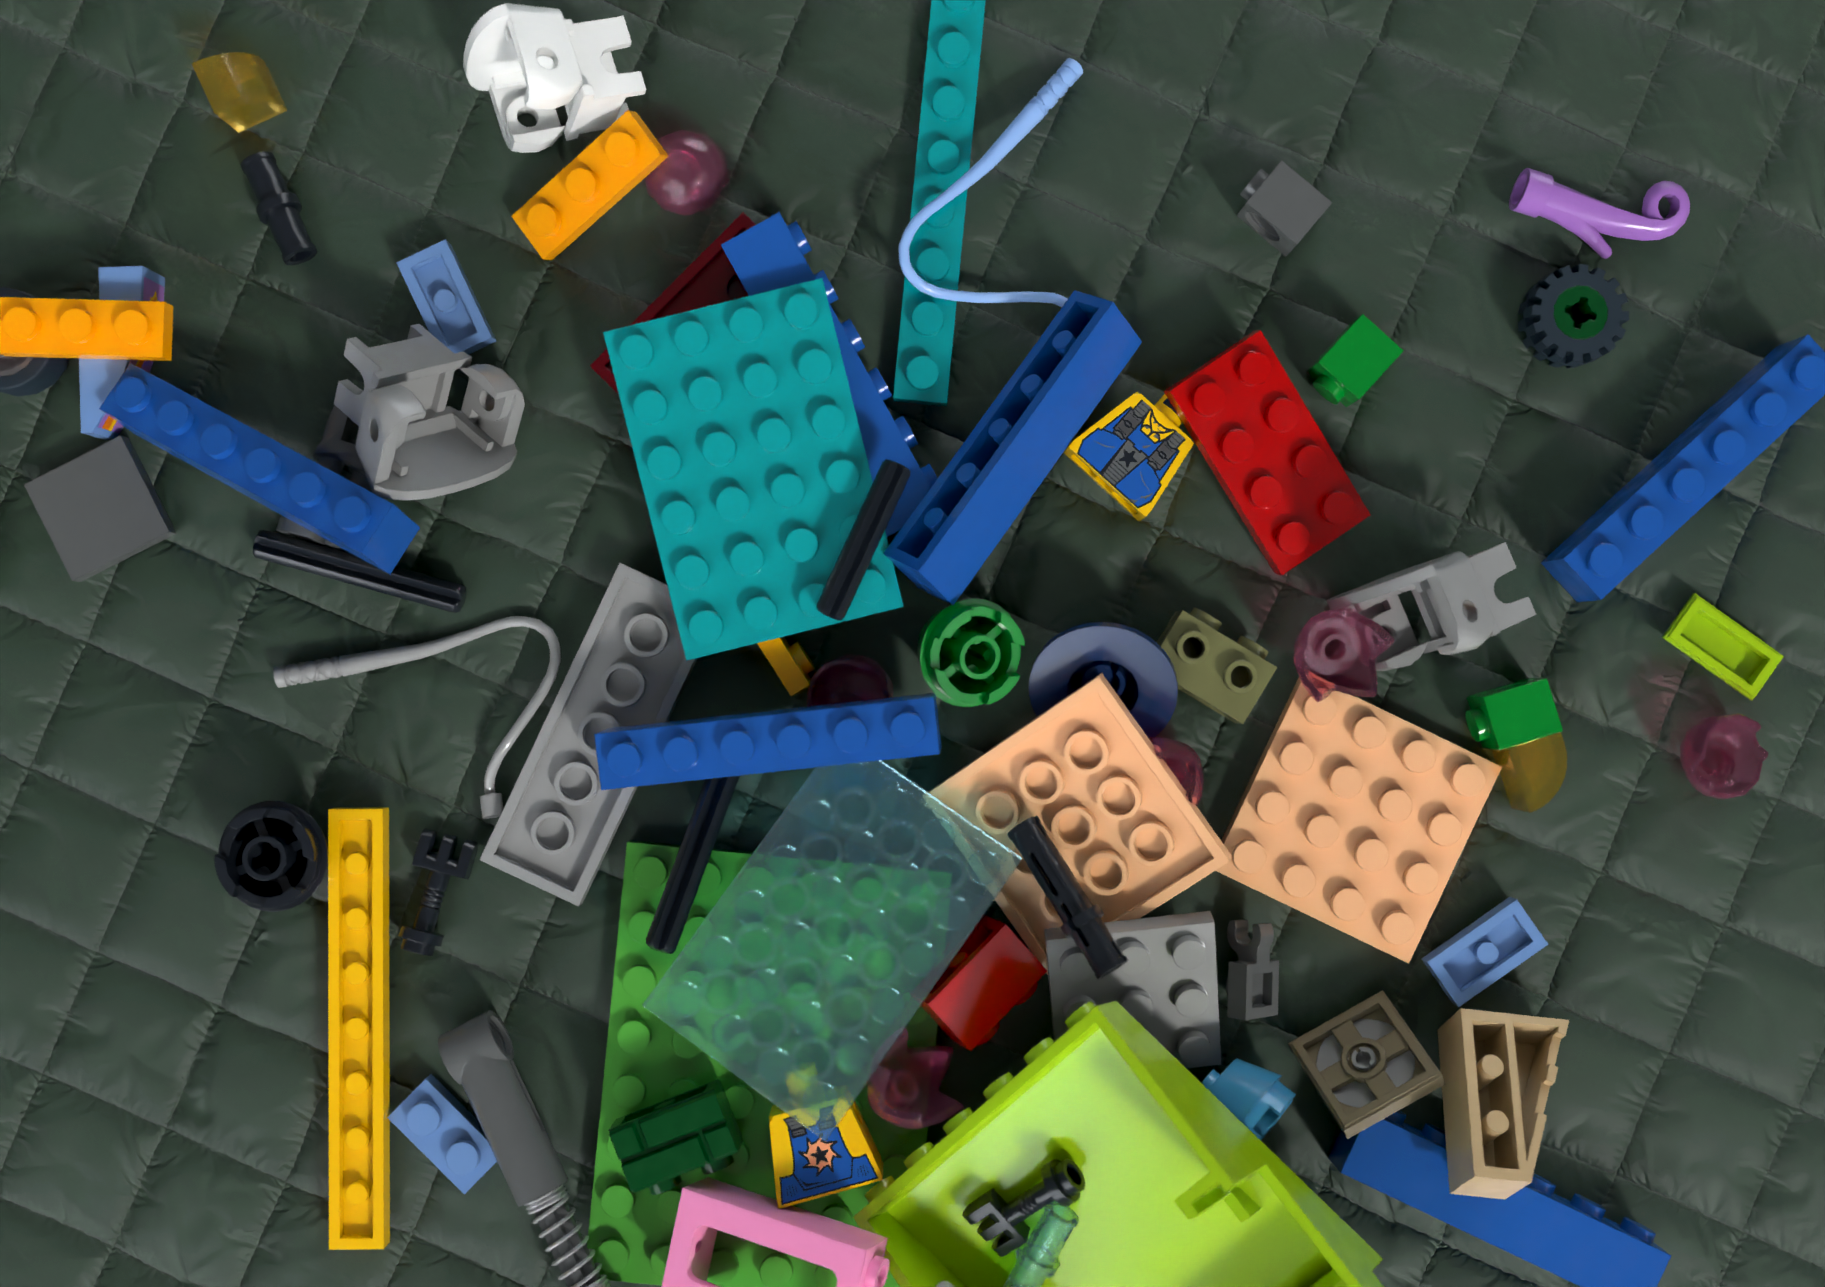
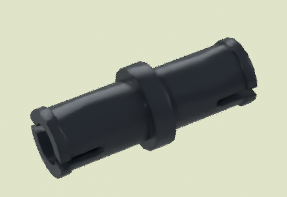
M266 151L252 154L246 157L240 166L244 174H246L258 201L256 213L263 224H268L286 265H298L309 261L315 257L318 251L312 243L299 214L302 210V205L298 196L295 193L289 192L272 152Z

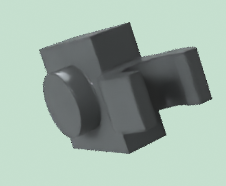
M1233 920L1228 924L1227 939L1239 961L1229 962L1228 978L1226 981V994L1228 997L1227 1017L1251 1020L1278 1015L1279 960L1270 959V948L1274 939V930L1271 923L1253 924L1252 940L1248 936V920Z

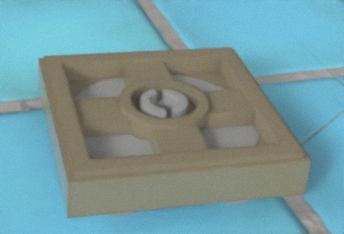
M1383 990L1288 1043L1291 1052L1347 1139L1445 1085L1443 1075Z

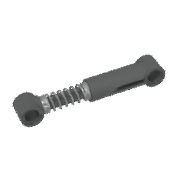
M488 1010L441 1034L438 1037V1048L443 1063L452 1078L463 1086L517 1206H527L528 1214L535 1215L536 1218L532 1223H539L542 1230L539 1238L545 1237L549 1245L545 1251L552 1252L555 1258L552 1266L558 1265L562 1273L558 1280L564 1279L568 1287H610L611 1283H608L607 1275H600L599 1273L602 1264L595 1263L592 1258L595 1250L588 1249L586 1245L589 1236L582 1235L579 1230L582 1222L575 1221L573 1217L576 1208L569 1207L566 1202L569 1194L565 1191L566 1187L563 1186L569 1179L514 1063L512 1041L501 1019L495 1012Z

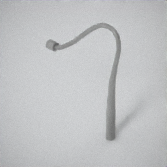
M510 616L470 630L419 644L339 657L335 656L331 657V659L323 658L315 661L300 662L299 664H288L287 666L274 667L273 674L278 688L288 687L290 685H297V683L304 684L314 680L322 681L329 678H339L341 676L344 677L422 659L510 627L535 629L548 642L550 662L546 675L536 693L495 750L484 777L485 795L480 796L482 819L500 817L503 811L502 794L495 791L497 771L504 756L533 717L553 685L561 663V648L558 637L553 629L540 619L527 616Z

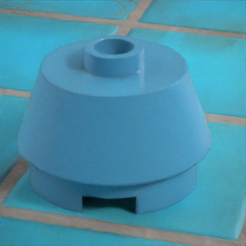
M1238 1058L1221 1075L1213 1069L1202 1081V1084L1260 1140L1265 1137L1268 1131H1271L1292 1103V1099L1296 1096L1295 1093L1279 1081L1282 1075Z

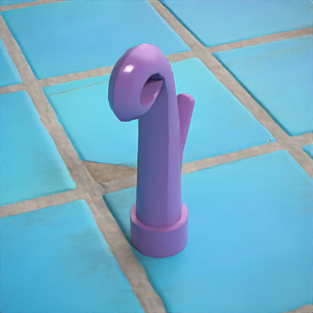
M1525 168L1518 176L1512 189L1509 209L1534 218L1541 216L1561 225L1586 242L1600 257L1607 259L1612 255V249L1600 233L1639 241L1666 238L1673 235L1685 224L1690 213V201L1688 194L1682 186L1673 181H1661L1655 183L1647 190L1643 199V216L1559 184L1554 181L1552 175ZM1662 197L1666 198L1670 204V211L1664 219L1658 209L1659 201Z

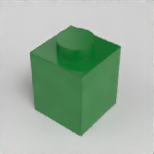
M1362 314L1339 335L1307 372L1315 379L1313 386L1322 397L1333 404L1341 402L1345 407H1348L1367 392L1404 350Z
M1526 678L1467 696L1471 709L1466 711L1467 726L1473 739L1476 742H1481L1482 748L1502 750L1563 731L1547 678Z

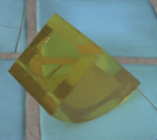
M243 52L224 53L191 63L214 113L238 133L288 111L266 63L254 54Z
M1561 732L1502 750L1492 749L1496 764L1502 766L1500 775L1512 809L1528 813L1534 812L1546 805L1559 791L1567 770V751Z

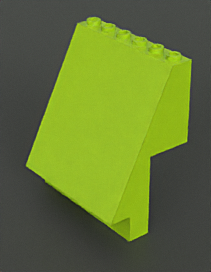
M1089 1001L1073 1012L1065 1020V1024L1069 1028L1065 1034L1055 1042L1051 1037H1048L1034 1046L1023 1057L1028 1064L1027 1067L1015 1077L1010 1072L1006 1073L988 1086L983 1092L987 1101L975 1112L970 1107L966 1108L950 1119L943 1126L947 1136L935 1146L928 1142L911 1153L903 1161L908 1170L896 1180L891 1175L872 1187L865 1194L869 1204L853 1217L861 1229L888 1238L884 1258L889 1260V1271L900 1287H935L942 1281H948L954 1287H1384L1372 1272L1383 1258L1117 1001L1097 1006L1092 1001ZM1054 1159L1061 1161L1064 1159L1072 1160L1079 1167L1085 1179V1189L1080 1192L1079 1200L1066 1207L1054 1201L1033 1215H1030L1024 1220L1030 1228L1027 1242L1009 1254L1000 1257L992 1249V1244L999 1235L989 1241H985L978 1234L977 1229L987 1217L974 1225H970L962 1216L963 1211L971 1202L994 1188L1008 1203L1043 1180L1042 1168L1045 1164Z

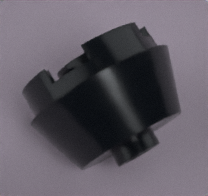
M282 801L259 802L243 809L226 826L220 840L218 854H215V869L221 885L230 896L236 897L244 904L258 910L270 912L284 911L306 901L319 887L327 867L328 844L319 825L301 808Z

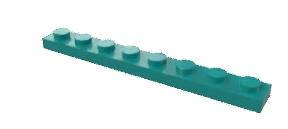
M931 0L910 220L970 169L986 0ZM968 189L932 214L918 228L909 248L910 262L915 272L927 283L940 288L958 290ZM906 277L904 279L893 401L947 407L957 301L935 298L925 294L914 287Z

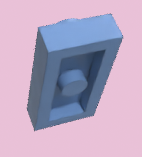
M446 239L396 262L428 331L453 353L465 352L469 355L497 341L453 247Z
M1508 897L1424 956L1422 961L1450 1001L1457 1007H1460L1543 949L1548 943L1518 900Z
M432 1074L387 1117L464 1195L497 1162L479 1121Z

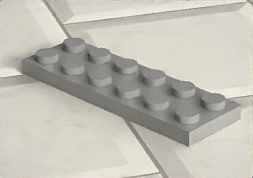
M619 563L480 858L481 861L578 907L583 904L637 787L601 790L594 734L614 727L668 722L698 659L686 661L667 584Z

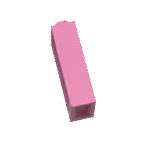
M707 1177L682 1188L661 1287H721L707 1281L717 1230L829 1268L837 1277L836 1287H883L889 1271V1260L884 1258L888 1238L792 1205L779 1209L775 1199Z

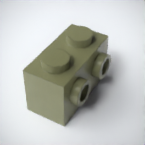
M1194 607L1190 614L1184 610L1176 611L1157 643L1169 656L1174 666L1178 689L1233 723L1244 724L1278 668L1265 660L1269 652L1244 636H1240L1237 642L1218 632L1222 623L1198 608Z

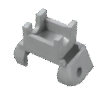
M420 324L410 325L408 339L370 348L357 337L347 339L344 356L360 371L364 380V390L362 391L348 379L338 381L334 405L359 426L355 449L372 493L384 499L393 500L428 499L477 486L497 478L510 469L517 455L514 443L525 402L523 393L516 382L503 369L491 364L471 365L472 356L465 352L453 353ZM456 369L462 370L469 376L461 411L451 406H446Z
M1506 542L1470 556H1466L1462 552H1454L1389 574L1326 600L1331 611L1338 610L1356 654L1366 666L1374 671H1387L1409 666L1418 660L1423 652L1425 654L1438 650L1439 654L1451 655L1476 649L1489 637L1495 636L1500 631L1536 615L1529 596L1506 604L1498 600L1495 595L1494 583L1496 580L1517 568ZM1410 590L1431 636L1430 640L1418 644L1398 597L1399 594ZM1379 627L1387 632L1388 639L1386 644H1383L1378 638Z

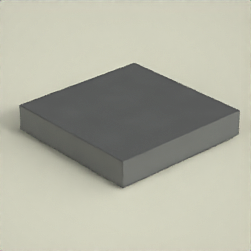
M120 435L24 484L71 580L75 582H82L177 534L128 437Z

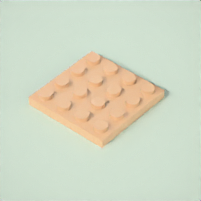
M1103 673L932 788L922 797L1033 955L1045 967L1047 975L1044 929L1061 927L1063 922L1036 881L1022 855L1007 835L1010 830L1031 817H1039L1048 836L1066 861L1092 905L1099 904L1104 912V916L1101 918L1103 922L1140 919L1229 863L1232 857Z
M1300 673L1221 839L1232 855L1231 860L1216 871L1409 964L1502 766L1308 673Z

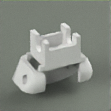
M505 3L493 7L481 16L471 29L466 42L463 68L469 84L477 90L489 91L502 136L508 148L514 152H540L552 146L562 136L563 132L566 141L576 139L582 133L607 129L629 110L627 103H624L626 97L643 95L646 92L641 71L618 74L611 51L630 47L632 43L624 16L573 24L572 19H564L560 9ZM565 105L568 115L565 126H561L556 108ZM525 113L531 114L535 117L537 124L532 127L523 126L517 117Z

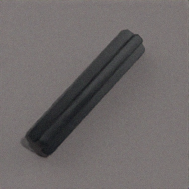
M890 459L882 462L818 600L817 610L820 613L835 620H842L846 616L908 482L910 470L906 466Z

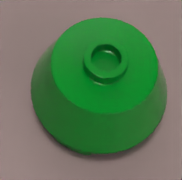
M972 598L958 601L954 606L951 604L933 614L920 631L917 653L923 677L928 687L938 698L954 706L974 707L982 704H992L1002 699L1013 689L1020 678V674L1016 673L1021 657V645L1025 647V641L1018 625L1005 609L994 602Z

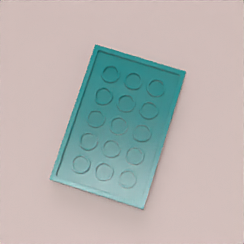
M822 278L603 332L686 661L904 607L893 561L883 554L889 546L884 531L846 616L842 620H835L817 610L818 600L873 483Z

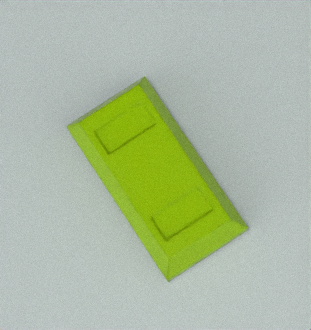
M1696 593L1691 595L1662 636L1667 642L1749 700H1754L1784 657Z

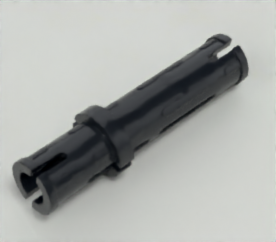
M1031 817L1010 830L1007 834L1009 839L1012 840L1036 881L1062 920L1063 925L1060 929L1066 938H1073L1095 973L1096 979L1099 980L1127 963L1128 958L1116 944L1101 919L1104 916V912L1099 904L1092 905L1066 861L1048 836L1039 817Z

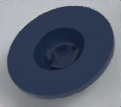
M1093 622L1071 627L1046 643L1035 658L1029 678V697L1037 717L1101 673H1103L1149 740L1153 739L1165 728L1174 713L1178 697V681L1169 656L1152 638L1129 626L1110 622Z

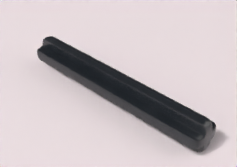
M261 530L258 532L253 545V555L256 558L448 612H460L466 599L467 589L464 585L397 566L389 575L353 554L279 533Z
M740 776L705 779L646 937V944L650 948L667 954H673L676 951Z

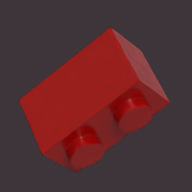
M985 916L925 977L910 995L953 1041L972 1051L976 1045L986 1043L996 1034L1000 1026L999 1021L1015 1005L1024 1003L1034 994L1038 986L1037 981L1047 970L1005 923Z

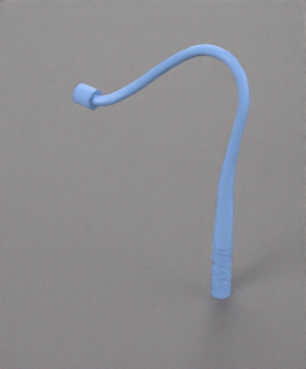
M1067 58L1057 70V73L1051 76L1047 84L1029 101L982 158L910 220L903 231L898 245L899 265L908 281L919 291L935 298L971 303L1037 302L1052 303L1062 308L1068 298L1060 294L1051 292H969L940 288L927 283L915 272L910 262L909 248L918 228L932 214L991 171L1047 115L1048 110L1052 109L1058 102V99L1083 74V69L1076 60Z

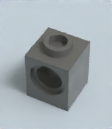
M1281 160L1270 175L1261 168L1243 189L1240 195L1247 202L1237 217L1287 257L1332 202Z

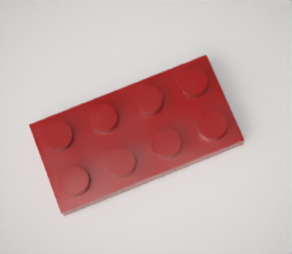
M1261 330L1251 332L1164 391L1275 574L1284 575L1371 515Z

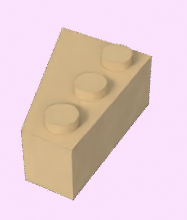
M1460 1008L1437 1030L1440 1071L1445 1081V1085L1442 1086L1450 1194L1507 1199L1532 1182L1547 1118L1544 1110L1550 1086L1555 1083L1558 1067L1555 1066L1561 1039L1566 1036L1569 1020Z

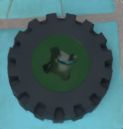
M1578 264L1572 268L1569 265L1542 278L1526 293L1525 297L1527 299L1520 304L1518 312L1523 314V319L1518 322L1519 332H1526L1527 338L1522 340L1526 349L1533 346L1537 350L1533 355L1539 361L1548 359L1550 360L1549 366L1556 368L1564 365L1567 368H1575L1593 362L1609 353L1616 347L1614 343L1622 339L1626 332V329L1622 328V324L1629 321V311H1622L1621 306L1628 302L1626 294L1617 295L1614 290L1620 283L1614 277L1608 281L1603 278L1606 273L1605 270L1597 267L1590 271L1586 264ZM1576 306L1578 307V311L1581 313V316L1584 317V320L1578 318V315L1575 312Z

